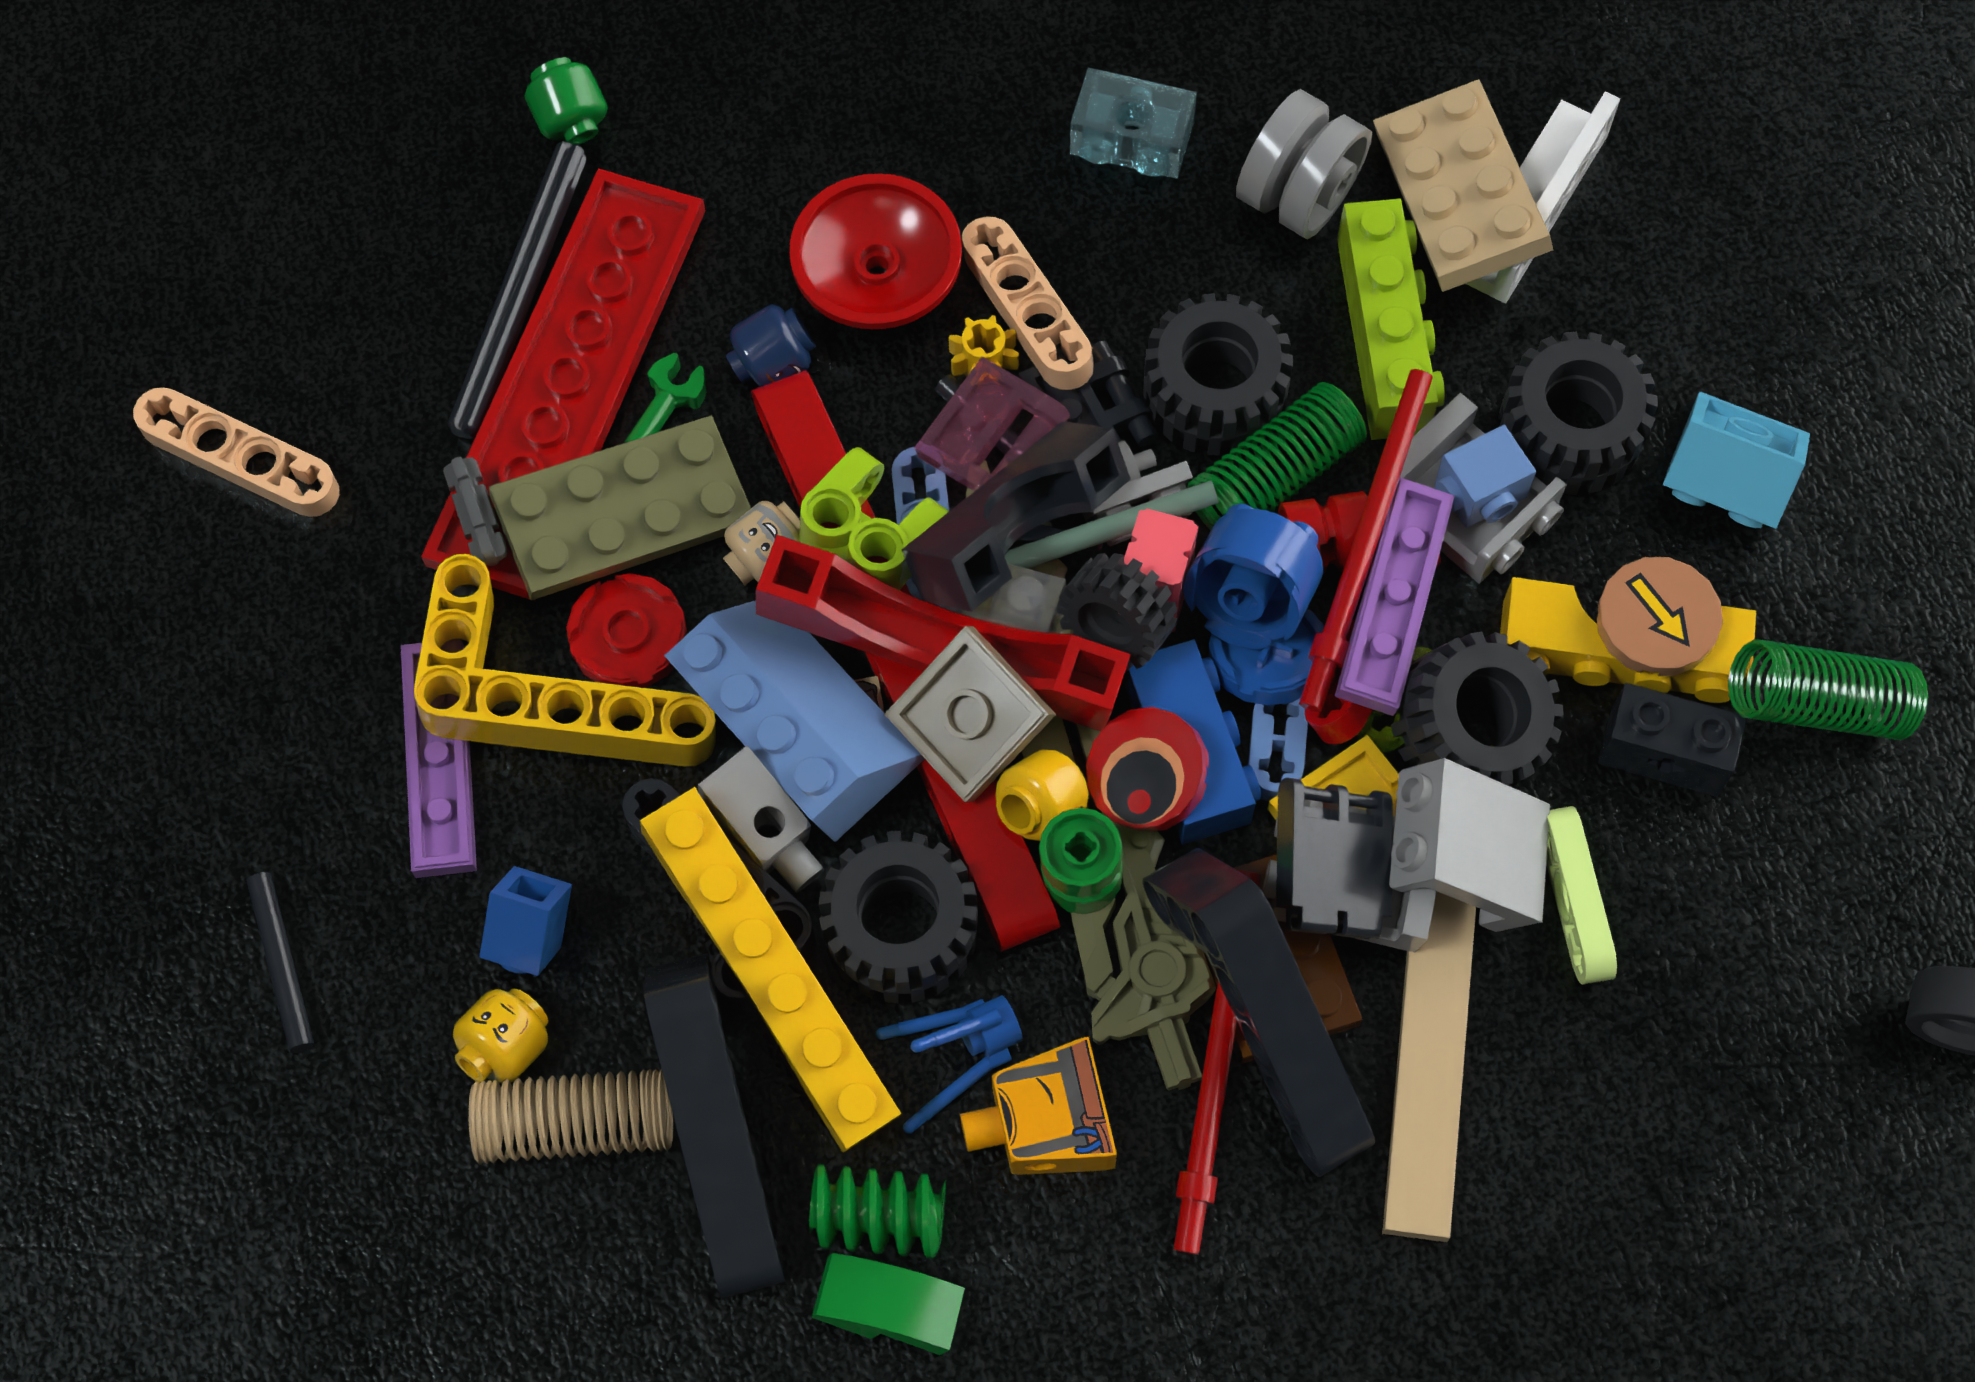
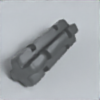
M456 457L451 460L449 465L444 467V476L451 492L456 491L455 494H452V500L464 536L467 540H473L468 542L470 553L484 562L486 566H496L500 564V560L507 557L508 550L502 533L500 531L495 533V530L499 529V524L486 485H479V482L483 481L478 462L473 457Z

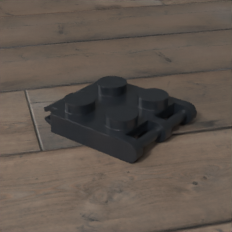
M1284 778L1280 782L1278 788L1276 907L1286 908V926L1289 931L1323 935L1331 933L1334 936L1368 940L1380 937L1382 918L1392 917V888L1389 882L1392 859L1393 800L1388 792L1373 791L1369 796L1349 793L1347 788L1342 785L1330 784L1325 789L1305 787L1300 779ZM1304 799L1323 802V808L1304 806ZM1349 806L1366 808V814L1349 812Z

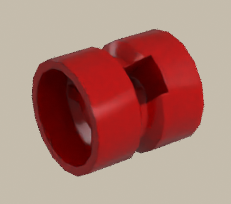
M1364 491L1329 496L1325 506H1320L1314 498L1280 503L1278 515L1292 522H1304L1315 530L1319 539L1317 548L1323 562V574L1326 573L1329 564H1334L1339 571H1343L1368 496Z

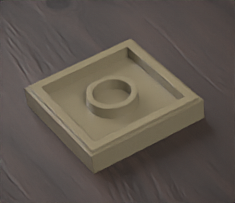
M965 626L884 715L963 801L969 803L974 802L1049 723L1056 713L973 626Z

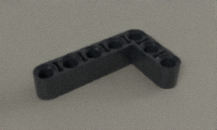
M1200 848L1193 849L1144 877L1142 880L1144 891L1163 923L1206 953L1288 1133L1308 1168L1316 1176L1321 1177L1375 1144V1137L1274 912L1256 883Z
M707 953L646 969L644 999L712 1269L722 1299L785 1282V1276L722 1028L721 1004L711 975L712 966Z

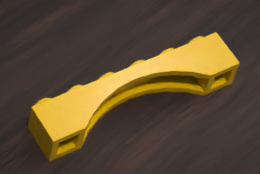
M695 787L641 819L640 825L643 836L737 977L841 1151L844 1153L899 1117L902 1113Z

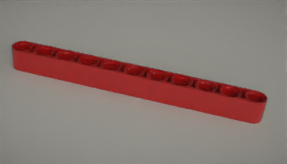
M807 370L751 390L760 421L800 510L801 503L806 494L846 455ZM866 500L861 505V511L873 519L875 515L868 500ZM825 522L819 524L820 526L828 529L841 527L840 525L832 522ZM881 556L866 558L873 563L888 562L887 559ZM905 583L900 591L911 595ZM865 652L875 676H878L880 688L889 708L924 672ZM924 759L917 766V770L957 859H961L968 869V881L974 883L977 903L999 950L1004 952L1060 928L1052 900L1023 837L1009 830L998 815L996 807L997 780L995 779L974 802L965 803L928 761Z

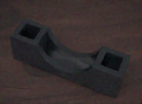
M1062 421L904 547L902 552L921 599L926 602L972 612L1013 578L1005 559V554L1011 545L1022 535L1058 517L1092 512L1130 481L1131 478L1113 428Z

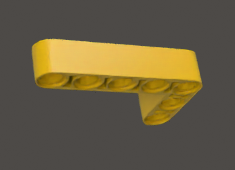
M469 554L453 555L445 559L438 566L434 577L414 684V698L420 719L425 729L432 735L447 739L684 767L699 765L712 755L716 745L715 712L701 696L690 693L483 669L494 610V595L489 571L484 562ZM461 585H473L479 588L473 595L468 597H457L451 594L453 590ZM452 639H462L469 642L463 650L456 653H448L441 650V647ZM442 694H452L459 697L458 702L447 709H437L430 706L431 702ZM503 701H512L520 705L516 713L510 716L501 717L491 712L497 704ZM566 708L578 710L582 714L576 721L569 724H561L552 719V716L557 711ZM628 715L638 717L643 721L638 728L632 731H622L612 725L618 718ZM690 722L698 724L703 728L701 734L694 738H682L673 732L678 725Z

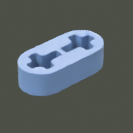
M1300 698L1294 702L1283 704L1286 705L1287 714L1293 716L1287 719L1284 735L1273 734L1274 717L1268 713L1273 712L1275 705L1268 706L1256 703L1254 705L1248 765L1252 766L1256 774L1262 800L1270 801L1278 795L1280 783L1270 782L1269 773L1264 771L1269 766L1272 751L1282 752V771L1288 773L1283 774L1281 781L1284 778L1302 779L1305 765L1308 721L1305 718V708L1299 705Z

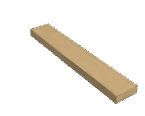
M1437 891L1428 939L1415 953L1407 951L1382 1234L1448 1242L1451 1233L1476 907Z

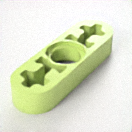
M1574 806L1552 809L1547 816L1549 828L1546 865L1575 975L1581 984L1615 979L1617 973L1615 948L1580 816Z

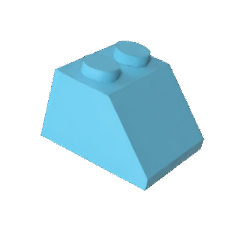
M1699 391L1668 467L1663 485L1672 488V494L1688 504L1705 506L1706 502L1729 510V517L1745 526L1761 528L1765 524L1776 529L1805 466L1810 433Z

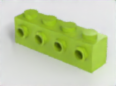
M1401 198L1344 204L1337 242L1371 440L1387 439L1411 369L1423 370L1433 376L1414 433L1415 436L1433 419L1436 407L1443 406L1445 399L1442 374L1440 371L1432 372L1429 356L1435 352L1433 323L1431 320L1423 321L1420 306L1426 300L1424 273L1422 270H1414L1411 255L1415 254L1417 249L1415 224L1413 220H1405Z

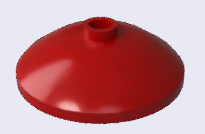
M891 174L858 175L846 178L827 187L817 194L802 210L794 225L790 239L792 273L803 296L814 308L828 318L841 324L861 329L898 327L926 315L948 295L955 284L961 267L962 243L960 230L953 213L946 203L924 185L911 179ZM875 267H882L887 270L882 274L869 273Z

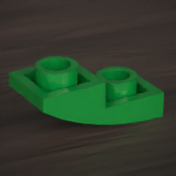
M832 1253L828 1256L812 1318L869 1339L882 1334L937 1355H942L950 1350L965 1288L898 1266Z

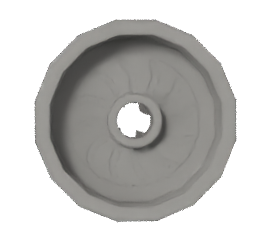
M1299 89L1291 93L1281 103L1260 132L1242 167L1236 186V197L1264 214L1279 207V223L1308 240L1316 235L1330 220L1355 182L1371 145L1372 131L1344 114L1329 122V106Z

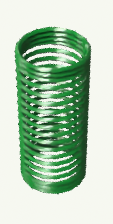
M1320 382L1312 387L1311 390H1308L1306 394L1302 395L1299 400L1294 401L1293 405L1286 407L1285 411L1278 413L1277 418L1270 419L1269 424L1263 425L1261 430L1255 431L1253 436L1247 437L1245 442L1239 443L1237 448L1231 449L1229 454L1222 456L1221 460L1214 462L1213 466L1206 468V472L1198 474L1192 481H1189L1187 488L1212 480L1219 503L1215 505L1224 516L1231 506L1246 504L1232 485L1233 483L1252 508L1274 513L1275 507H1279L1280 503L1291 500V495H1297L1299 489L1306 488L1307 483L1314 482L1315 477L1322 476L1323 471L1330 470L1331 465L1338 464V459L1345 458L1346 453L1353 452L1362 443H1365L1367 437L1365 422L1354 403L1343 391L1332 384ZM1304 405L1308 407V411L1304 409ZM1325 407L1336 417L1345 432L1333 421ZM1296 411L1300 412L1301 418L1296 415ZM1288 417L1292 418L1293 424L1289 422ZM1307 417L1316 425L1320 433L1329 442L1332 450L1324 444L1320 436L1311 427ZM1280 423L1285 425L1286 430L1281 428ZM1300 424L1309 432L1313 440L1319 445L1322 452L1324 453V456L1316 450L1315 446L1302 431ZM1272 429L1277 431L1278 437L1273 434ZM1292 430L1302 439L1307 448L1312 452L1317 462H1315L1303 449V447L1295 438ZM1265 435L1269 437L1271 443L1265 440ZM1285 437L1295 446L1297 451L1304 458L1308 467H1306L1295 455V453L1292 451V449L1286 442ZM1257 442L1261 443L1263 449L1258 447ZM1277 443L1287 452L1289 457L1295 462L1300 473L1296 471L1287 461V459L1280 451ZM1249 448L1253 449L1255 456L1250 453ZM1269 449L1283 463L1292 479L1289 476H1287L1285 472L1279 467V465L1271 455ZM1241 454L1246 456L1248 462L1242 459ZM1262 456L1278 473L1284 485L1269 470ZM1233 460L1238 462L1240 468L1234 465ZM1255 464L1266 474L1275 490L1262 477ZM1225 466L1230 468L1232 475L1226 471ZM1247 470H1248V471L1257 479V481L1261 484V486H1262L1263 489L1265 490L1267 496H1266V495L1259 489V487L1254 483L1253 479L1251 478V476L1249 475V473L1247 472ZM1218 472L1222 474L1224 481L1218 477ZM1240 477H1241V478L1248 484V486L1252 489V491L1255 493L1256 497L1258 498L1259 502H1258V501L1252 496V494L1247 490V488L1245 487V485H1244L1243 482L1241 481ZM1212 506L1195 511L1210 531L1218 519L1221 518Z
M1753 639L1744 644L1735 655L1728 679L1731 703L1734 710L1743 718L1894 740L1905 739L1914 733L1924 718L1928 703L1926 680L1922 671L1913 663ZM1762 649V651L1754 658V661L1748 672L1746 682V699L1749 705L1748 708L1744 697L1745 672L1751 657L1755 654L1757 650ZM1768 651L1769 654L1763 660L1757 674L1755 698L1758 710H1756L1751 699L1753 673L1760 658ZM1772 659L1764 686L1765 703L1762 705L1760 695L1762 676L1768 661ZM1795 669L1796 676L1794 678L1792 688V700L1790 705L1788 706V696L1791 690L1792 673ZM1803 670H1804V671H1805V677H1804V680H1803V685H1802V690H1801V702H1800L1799 707H1797V699H1798V696H1799V694H1800L1801 675H1802ZM1813 670H1814V679H1813V681H1812V686H1811V691H1810V682H1811L1810 676H1811V674H1812V672H1813ZM1898 670L1901 672L1906 684V706L1901 721L1894 729L1889 731L1896 722L1902 706L1903 691ZM1822 671H1823V677H1824V678H1823V680H1822L1821 688H1820V693H1819L1820 676H1821ZM1831 673H1832L1833 680H1832V682H1831V684H1830V689H1829V677H1830V675H1831ZM1907 673H1908V675H1909V677H1910V679H1911V681H1912L1913 700H1912L1911 684H1910V680H1909V678H1908V676H1907ZM1772 674H1773L1771 690H1770V692H1769L1770 683H1771V678H1772ZM1840 674H1841V675H1842V681H1841L1840 686H1839L1838 678H1839V676H1840ZM1893 674L1897 683V704L1891 721L1885 727L1884 723L1889 716L1893 704L1894 690L1891 677ZM1851 675V682H1850L1849 687H1848V682H1847V680H1848L1849 676ZM1859 675H1860V684H1859V686H1858V688H1857V682H1856V681H1857V679H1858V677H1859ZM1869 676L1870 683L1866 689V680ZM1887 682L1889 690L1888 702L1884 715L1881 717L1885 693L1884 687ZM1809 691H1810V705H1809V707H1808V709H1807V708H1806V701H1807V699H1808ZM1819 695V707L1816 711L1815 703ZM1828 698V709L1825 712L1824 705ZM1837 700V711L1834 714L1833 708ZM1846 702V713L1843 715L1842 710ZM1855 704V715L1852 717L1851 711ZM1864 706V716L1861 718L1860 713Z

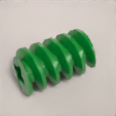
M818 1164L814 1174L811 1194L810 1235L813 1229H816L820 1246L823 1249H830L839 1231H842L847 1250L855 1252L859 1248L864 1235L868 1234L872 1251L875 1254H882L890 1237L894 1236L900 1256H908L916 1239L920 1238L926 1258L933 1259L940 1248L942 1238L946 1180L939 1194L933 1193L928 1174L921 1173L914 1190L907 1191L902 1171H895L888 1188L882 1189L876 1169H869L860 1187L855 1186L851 1168L844 1166L836 1184H829L825 1165Z

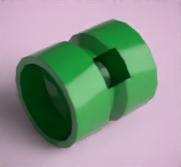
M1084 808L1063 811L1049 821L1041 834L1039 854L1042 879L1051 900L1055 905L1071 913L1088 914L1100 911L1113 902L1121 889L1123 856L1122 842L1118 829L1105 815L1096 810Z

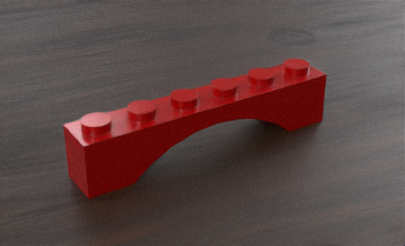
M776 535L756 587V615L924 671L965 626H973L1056 713V717L1100 732L1106 726L1111 715L1131 655L1073 634L1045 633L1018 629L949 611L917 599L877 580L836 554L780 535Z

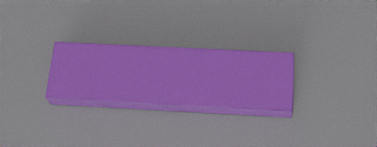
M1401 477L1399 478L1368 572L1335 697L1392 716L1399 709L1455 495Z
M452 639L446 642L441 647V650L448 653H456L464 649V644L461 639ZM422 643L401 645L411 872L415 878L477 871L470 741L447 739L432 735L425 729L420 719L414 698V684ZM442 694L436 697L430 706L437 709H447L454 706L458 702L459 697L452 694Z

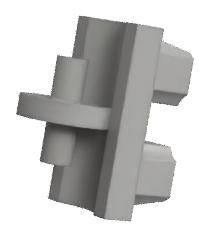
M1125 441L1118 442L1131 480L1094 511L1082 512L1085 521L1097 520L1132 508L1131 505L1149 499V501L1187 489L1185 484L1193 478L1187 461L1141 477L1139 471L1157 465L1153 451L1148 449L1133 455ZM1192 512L1180 517L1187 518L1192 514ZM1132 533L1107 541V544L1113 546L1129 540L1132 537Z

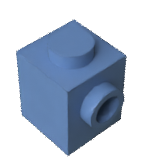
M1504 424L1444 454L1435 480V489L1455 495L1450 513L1456 512L1464 526L1468 528L1483 519L1487 523H1493L1511 513L1519 501L1527 498L1536 470Z

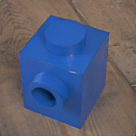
M513 866L490 892L479 957L501 964L503 968L514 973H530L538 976L561 949L572 884Z

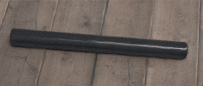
M561 141L554 149L450 415L448 425L451 428V433L458 437L475 440L501 383L586 162L584 149L578 144Z

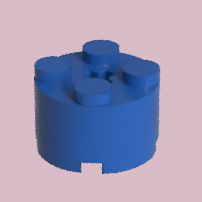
M1246 504L1231 506L1226 514L1218 519L1212 527L1186 574L1183 592L1188 607L1192 612L1196 606L1208 619L1204 627L1216 637L1230 644L1249 649L1268 648L1272 640L1284 637V641H1286L1295 633L1322 579L1323 562L1317 548L1319 542L1317 533L1310 525L1304 522H1292L1270 511L1254 509Z

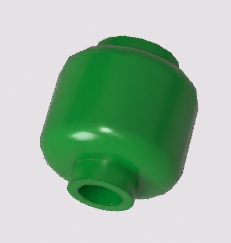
M562 57L542 64L531 73L530 79L532 82L527 86L525 100L541 133L547 139L554 141L566 140L571 144L579 145L598 134L597 125L605 117L608 107L592 72L585 64L571 62L569 58Z

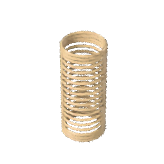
M651 1068L648 1071L643 1069L640 1073V1103L644 1128L642 1142L639 1135L638 1080L633 1069L628 1075V1096L626 1077L622 1071L617 1074L616 1088L613 1074L610 1071L606 1074L605 1093L603 1078L599 1072L594 1076L593 1087L590 1075L586 1073L583 1076L582 1090L579 1076L576 1074L572 1076L570 1086L568 1078L563 1075L559 1080V1090L557 1080L553 1075L549 1078L547 1087L544 1078L540 1076L536 1081V1089L534 1081L530 1077L525 1081L524 1087L522 1081L517 1078L513 1083V1090L507 1078L501 1087L496 1080L493 1082L489 1080L487 1083L484 1080L481 1083L476 1081L471 1087L469 1096V1132L474 1159L481 1165L483 1161L486 1164L489 1161L494 1164L498 1158L503 1163L510 1157L516 1162L521 1156L526 1161L532 1156L540 1160L544 1154L549 1159L555 1154L562 1159L567 1153L574 1158L578 1152L585 1157L590 1151L597 1156L602 1150L606 1155H609L613 1149L618 1154L624 1149L631 1154L636 1147L642 1153L647 1147L653 1152L657 1149L659 1151L663 1149L668 1151L672 1146L673 1112L662 1069L656 1068L654 1071ZM616 1088H617V1105H616ZM628 1098H629V1111H630V1119H631V1127H632V1140H631V1145H630V1142H629V1139H628V1133H627V1130H628ZM605 1103H606V1115H607V1123H608V1130H609V1143H608V1147H607V1144H606V1141H605V1136H604V1135H605ZM617 1108L621 1131L619 1145L616 1137ZM594 1113L596 1129L598 1134V1142L596 1147L593 1140ZM571 1117L575 1137L574 1149H572L570 1143ZM583 1119H584V1127H585V1133H586V1138H587V1139H586L585 1149H584V1146H583V1143H582V1125H583ZM560 1123L564 1141L562 1151L559 1145ZM537 1126L541 1144L539 1153L536 1148ZM548 1127L550 1129V1135L552 1140L551 1151H549L547 1145ZM514 1130L518 1146L516 1156L513 1150ZM526 1133L529 1143L528 1153H526L524 1147ZM503 1136L506 1145L505 1155H503L501 1150Z

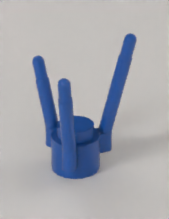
M1003 995L987 1002L980 999L961 1008L898 1022V1024L881 1027L876 1030V1038L885 1040L955 1024L912 1041L911 1050L921 1052L934 1046L937 1047L963 1038L972 1056L982 1052L985 1055L982 1060L903 1124V1131L905 1133L914 1132L989 1071L1012 1060L1008 1047L1021 1042L1023 1037L1017 1018Z

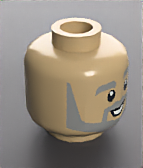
M761 501L726 529L725 541L732 551L724 556L723 559L745 586L754 578L759 582L776 535L799 542V518L784 501L778 506L769 501Z

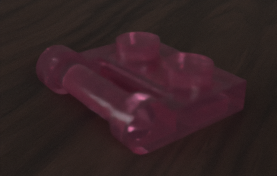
M981 357L914 448L920 459L971 490L976 491L1059 423L1067 421L1070 413L1054 398L986 358ZM1022 408L1034 415L994 471L990 474L979 466Z

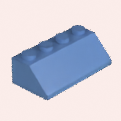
M756 600L709 614L664 655L744 746H748L778 784L811 821L834 842L925 759L809 632L756 615Z

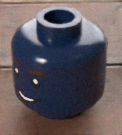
M771 304L732 328L730 340L734 350L727 353L726 357L733 371L743 384L753 379L761 387L807 370L811 363L809 351L816 348V345L806 326L793 308L784 311L781 307Z

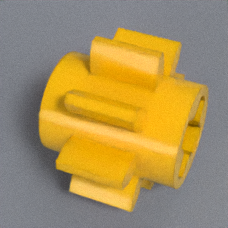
M991 315L988 320L980 319L973 321L969 317L966 318L962 336H949V352L955 355L951 359L953 376L964 373L971 381L973 390H976L980 385H990L993 383L999 388L1002 387L1005 369L1018 370L1019 353L1013 350L1016 346L1015 329L1003 331L1001 326L996 323V316Z

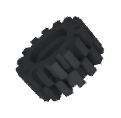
M1106 553L1097 554L1094 559L1090 558L1061 592L1059 596L1060 602L1057 604V613L1064 616L1060 619L1059 623L1063 630L1072 629L1074 631L1073 635L1131 654L1125 671H1129L1132 665L1136 669L1141 668L1147 661L1151 660L1176 626L1177 618L1173 617L1177 612L1176 602L1167 601L1172 594L1167 585L1159 588L1155 585L1159 576L1153 570L1147 576L1140 571L1142 562L1133 558L1126 565L1123 554L1114 553L1110 559H1108Z

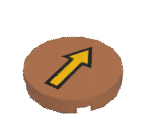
M1644 557L1623 565L1607 581L1598 604L1597 629L1608 652L1629 669L1640 673L1643 670L1659 673L1658 676H1675L1695 668L1712 651L1723 624L1721 601L1710 581L1691 565L1669 557Z

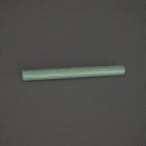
M1212 480L1010 549L1005 554V559L1011 574L1131 534L1139 510H1146L1148 508L1180 517L1218 504L1219 500Z

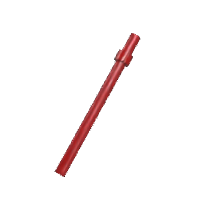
M1411 369L1409 371L1323 632L1315 634L1308 658L1313 662L1299 705L1310 711L1322 712L1336 669L1343 668L1350 644L1346 641L1433 379L1431 374L1423 370Z
M1238 870L1239 872L1253 880L1259 887L1261 879L1260 874L1251 871ZM1219 981L1187 1170L1180 1171L1176 1198L1182 1200L1173 1250L1199 1255L1207 1204H1214L1218 1178L1212 1176L1237 1026V1020Z

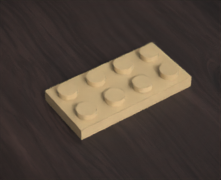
M1479 79L1373 120L1379 141L1442 292L1553 250L1547 227Z

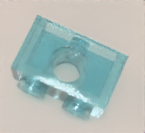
M1088 68L1071 120L1070 154L1081 156L1085 160L1096 164L1108 162L1134 168L1147 176L1164 175L1178 179L1194 124L1197 92ZM1126 126H1135V127H1138L1139 129L1129 130V129H1125V128H1123V127H1126Z

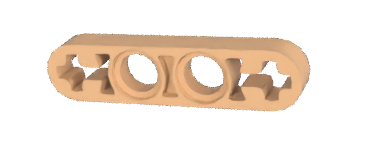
M982 217L969 223L962 234L963 252L967 266L1009 328L1015 329L1017 340L1044 380L1050 386L1062 390L1075 389L1087 383L1093 375L1094 368L1091 344L1012 228L1004 220L996 217ZM988 242L992 247L998 246L999 258L994 261L992 252L987 245L982 243ZM1013 275L1022 276L1029 280L1026 286L1018 290H1006L999 286L1003 279ZM1039 313H1045L1055 318L1053 324L1043 329H1033L1025 324L1029 317ZM1061 343V350L1066 358L1076 362L1067 364L1063 359L1057 360L1055 346Z
M163 387L145 392L134 406L133 418L145 439L153 445L300 515L308 517L320 516L330 511L337 503L340 495L339 485L329 465L311 454L172 389ZM171 410L176 420L185 427L181 433L176 424L161 419L155 424L152 419L156 413L166 415ZM211 429H220L227 433L225 443L219 449L205 452L197 448L199 437L204 432ZM260 452H269L276 456L274 467L269 472L263 475H252L246 472L248 460L253 455ZM290 470L296 479L306 484H313L318 479L322 488L318 492L309 489L303 496L297 483L288 478Z

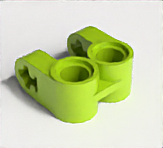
M856 447L850 450L804 497L801 503L799 542L836 554L857 569L900 590L912 577L902 549L946 515L949 510L932 498L927 497L899 525L888 519H871L861 511V505L878 485L884 472V464L862 448ZM825 522H832L840 525L841 527L828 529L820 526L819 524ZM881 556L887 559L888 562L873 563L866 558Z

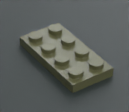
M712 415L489 486V497L531 601L723 537L726 529L751 509Z

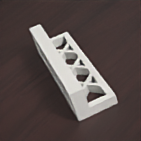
M1606 91L1592 114L1561 100L1520 166V170L1548 232L1552 229L1608 136L1620 98ZM1533 258L1465 284L1506 304Z

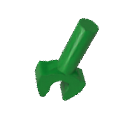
M672 353L655 362L648 371V378L651 387L655 389L656 396L625 440V443L660 432L675 408L691 407L698 409L706 397V377L703 366H698L685 384L675 385L671 381L677 376L681 368L678 354Z

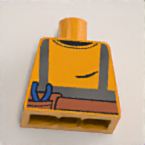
M1089 1037L1079 1038L997 1071L992 1075V1089L996 1106L960 1114L968 1152L1005 1144L1012 1174L1106 1171L1115 1169L1117 1153Z

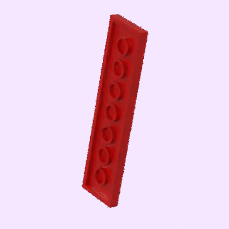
M598 168L466 457H473L478 462L483 481L479 482V485H486L488 494L489 486L601 451L704 216L705 206L703 199ZM456 491L450 493L421 556L425 566L435 570L438 569V566L445 559L453 555H471L468 542L473 540L465 538L452 500V494H455ZM495 512L499 524V529L495 530V533L499 531L502 533L508 553L507 557L500 560V564L493 567L486 566L490 574L492 588L530 599Z

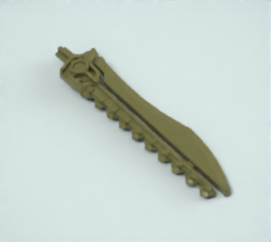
M975 457L970 463L971 469L966 498L991 479L987 461L983 457ZM1049 521L1042 524L1052 527V524ZM1055 559L1012 574V579L972 612L966 611L967 616L1008 627L1036 631L1021 578L1031 576L1047 633L1072 634L1074 632L1072 629H1062L1059 621L1064 615L1057 613V604L1060 602L1058 594L1067 573V567L1059 559ZM1054 716L1021 751L1023 758L1039 750L1048 749L1056 750L1068 756L1075 763L1063 719ZM1074 723L1085 762H1087L1093 741L1100 731ZM1112 821L1119 831L1122 842L1123 877L1121 884L1126 897L1113 922V937L1121 972L1117 979L1113 978V968L1104 933L1116 908V899L1114 898L1113 902L1100 911L1088 914L1070 912L1084 972L1087 995L1099 1001L1092 1011L1093 1041L1101 1045L1109 1039L1121 1041L1130 1037L1148 1035L1167 1090L1175 1088L1179 1090L1190 1087L1191 1083L1202 1080V1073L1185 1024L1189 1022L1192 1013L1209 1001L1216 991V985L1204 952L1163 923L1144 891L1142 880L1144 877L1155 872L1165 839L1158 831L1132 830Z

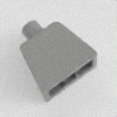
M745 746L698 784V793L724 834L768 874L776 869L795 893H798L823 872V866L804 845L809 840L811 824L748 746ZM762 827H773L780 834L773 838H766L761 836L757 830Z

